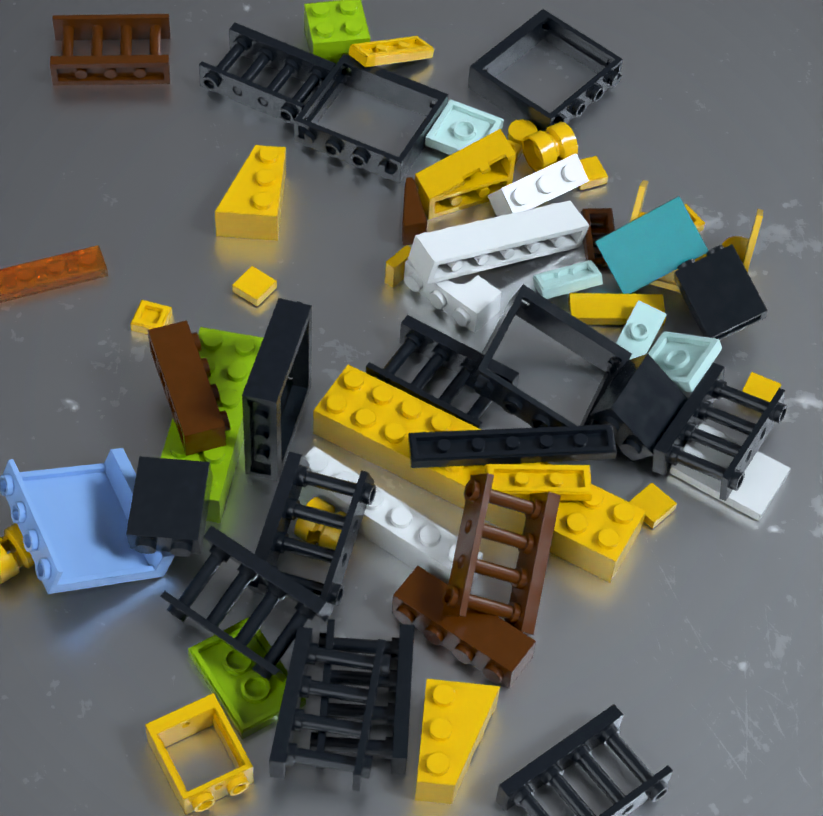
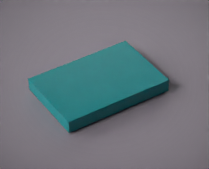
M680 196L595 241L623 294H631L676 270L683 262L690 259L695 260L709 251Z

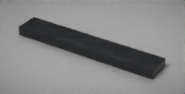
M612 424L408 434L411 468L616 459L617 454Z

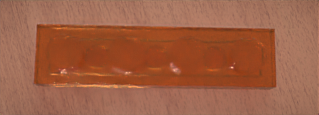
M99 245L0 269V303L107 277V266Z

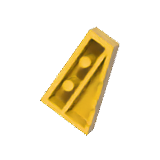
M501 129L415 174V184L428 220L489 202L490 200L487 195L512 184L516 153Z
M255 145L215 210L216 236L278 241L286 177V147Z
M435 679L426 680L415 800L446 804L453 803L477 746L481 742L487 724L496 709L500 686Z

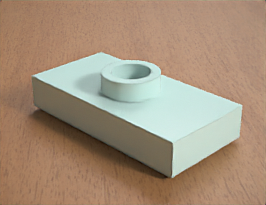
M592 260L533 276L535 288L546 299L569 295V293H576L579 290L603 284L602 274Z
M638 300L616 344L632 353L630 359L647 354L667 314Z

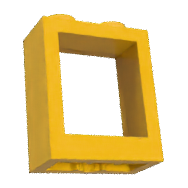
M214 693L145 724L147 741L185 815L193 811H205L213 806L216 800L226 795H238L244 792L251 783H254L253 765ZM210 726H214L236 769L187 791L165 747Z

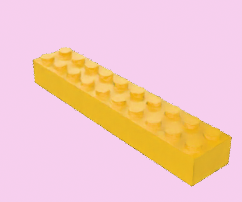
M349 364L313 410V434L464 509L465 505L464 490L470 480V476L485 474L486 465L411 468L408 445L409 433L481 429ZM540 462V463H517V464L552 465V464H550V463H548V462ZM591 484V501H559L550 553L611 583L641 531L646 510ZM488 503L486 521L502 529L523 534L526 519L524 513Z

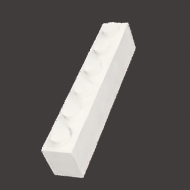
M570 200L552 203L547 206L526 209L512 214H504L494 218L477 220L472 223L450 226L445 229L415 235L408 259L424 282L430 284L579 248L589 228V224Z
M315 446L304 457L309 462L312 472L353 483L358 482L359 474ZM307 485L305 488L302 487L300 496L308 501L314 497L325 500L335 507V513L339 511L347 513L352 500L351 496ZM376 486L374 501L371 505H367L358 533L411 568L415 569L419 566L448 584L458 537ZM479 551L477 559L482 560L483 553ZM474 573L472 584L480 574Z

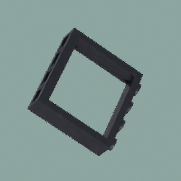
M542 9L470 66L468 88L515 119L531 121L536 125L538 131H546L547 127L562 121L568 124L573 118L580 117L586 107L592 102L599 101L604 92L610 87H615L622 78L621 68L623 59ZM543 39L597 73L596 76L551 113L496 78Z
M343 54L295 118L294 141L331 157L343 160L358 168L380 175L383 178L401 183L425 148L426 136L448 104L449 94L377 66L364 67L351 56ZM345 85L426 116L399 157L317 125Z
M523 284L510 299L465 384L474 389L480 396L486 397L501 406L507 413L515 415L528 423L532 428L577 426L487 369L516 315L605 372L580 426L599 425L590 414L626 361L630 360L632 353Z
M278 298L242 393L245 474L278 481L311 389L312 305Z

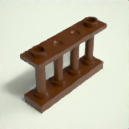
M169 14L53 15L55 41H62L61 56H50L53 86L170 84L169 55H161V39H171ZM149 39V55H132V40ZM74 40H91V56H73ZM103 40H120V55H102Z
M493 474L471 475L464 490L465 505L449 583L442 597L444 605L442 615L466 617L468 608L502 617L507 623L524 634L534 635L561 495L551 492L530 494V499L527 500L491 489L494 478ZM488 503L524 513L526 519L523 534L484 524ZM481 538L518 548L519 555L516 568L512 569L477 559ZM474 573L511 583L512 590L509 603L505 604L470 594Z

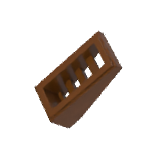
M412 177L406 178L404 188L402 242L405 246L413 244L415 235L427 232V219L415 180Z
M612 208L582 209L580 214L589 224L583 239L586 261L592 260L596 267H606L608 265L604 258L594 257V254H601L598 247H593V244H596L595 241L601 237L592 238V234L607 235L615 230ZM591 225H603V228H591Z

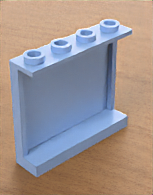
M123 448L111 449L105 463L19 472L14 459L8 460L3 475L0 476V492L8 501L12 520L15 524H18L22 533L24 548L27 552H30L35 563L36 575L39 580L43 581L48 594L165 576L175 555L167 551H156L152 554L140 553L130 548L126 536L136 473Z

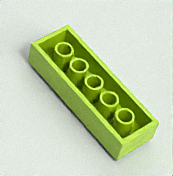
M200 327L198 336L202 351L199 352L201 359L207 358L211 377L208 378L210 385L216 384L221 401L220 404H217L220 411H226L230 423V430L225 431L226 446L186 456L174 419L172 418L161 458L210 462L213 480L206 521L221 523L244 440L242 393L263 337Z

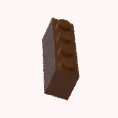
M187 320L149 329L150 352L186 456L226 446L225 431L230 430V423L226 411H220L217 404H220L221 401L216 384L210 385L208 378L211 377L207 358H200L199 352L202 351L198 333H191Z
M417 566L393 594L392 613L396 619L402 624L415 625L414 628L422 632L428 641L435 645H442L453 652V655L460 662L473 665L482 671L489 681L495 684L500 683L509 689L533 658L536 641L495 615L468 608L466 617L442 615L444 608L442 597L448 584Z

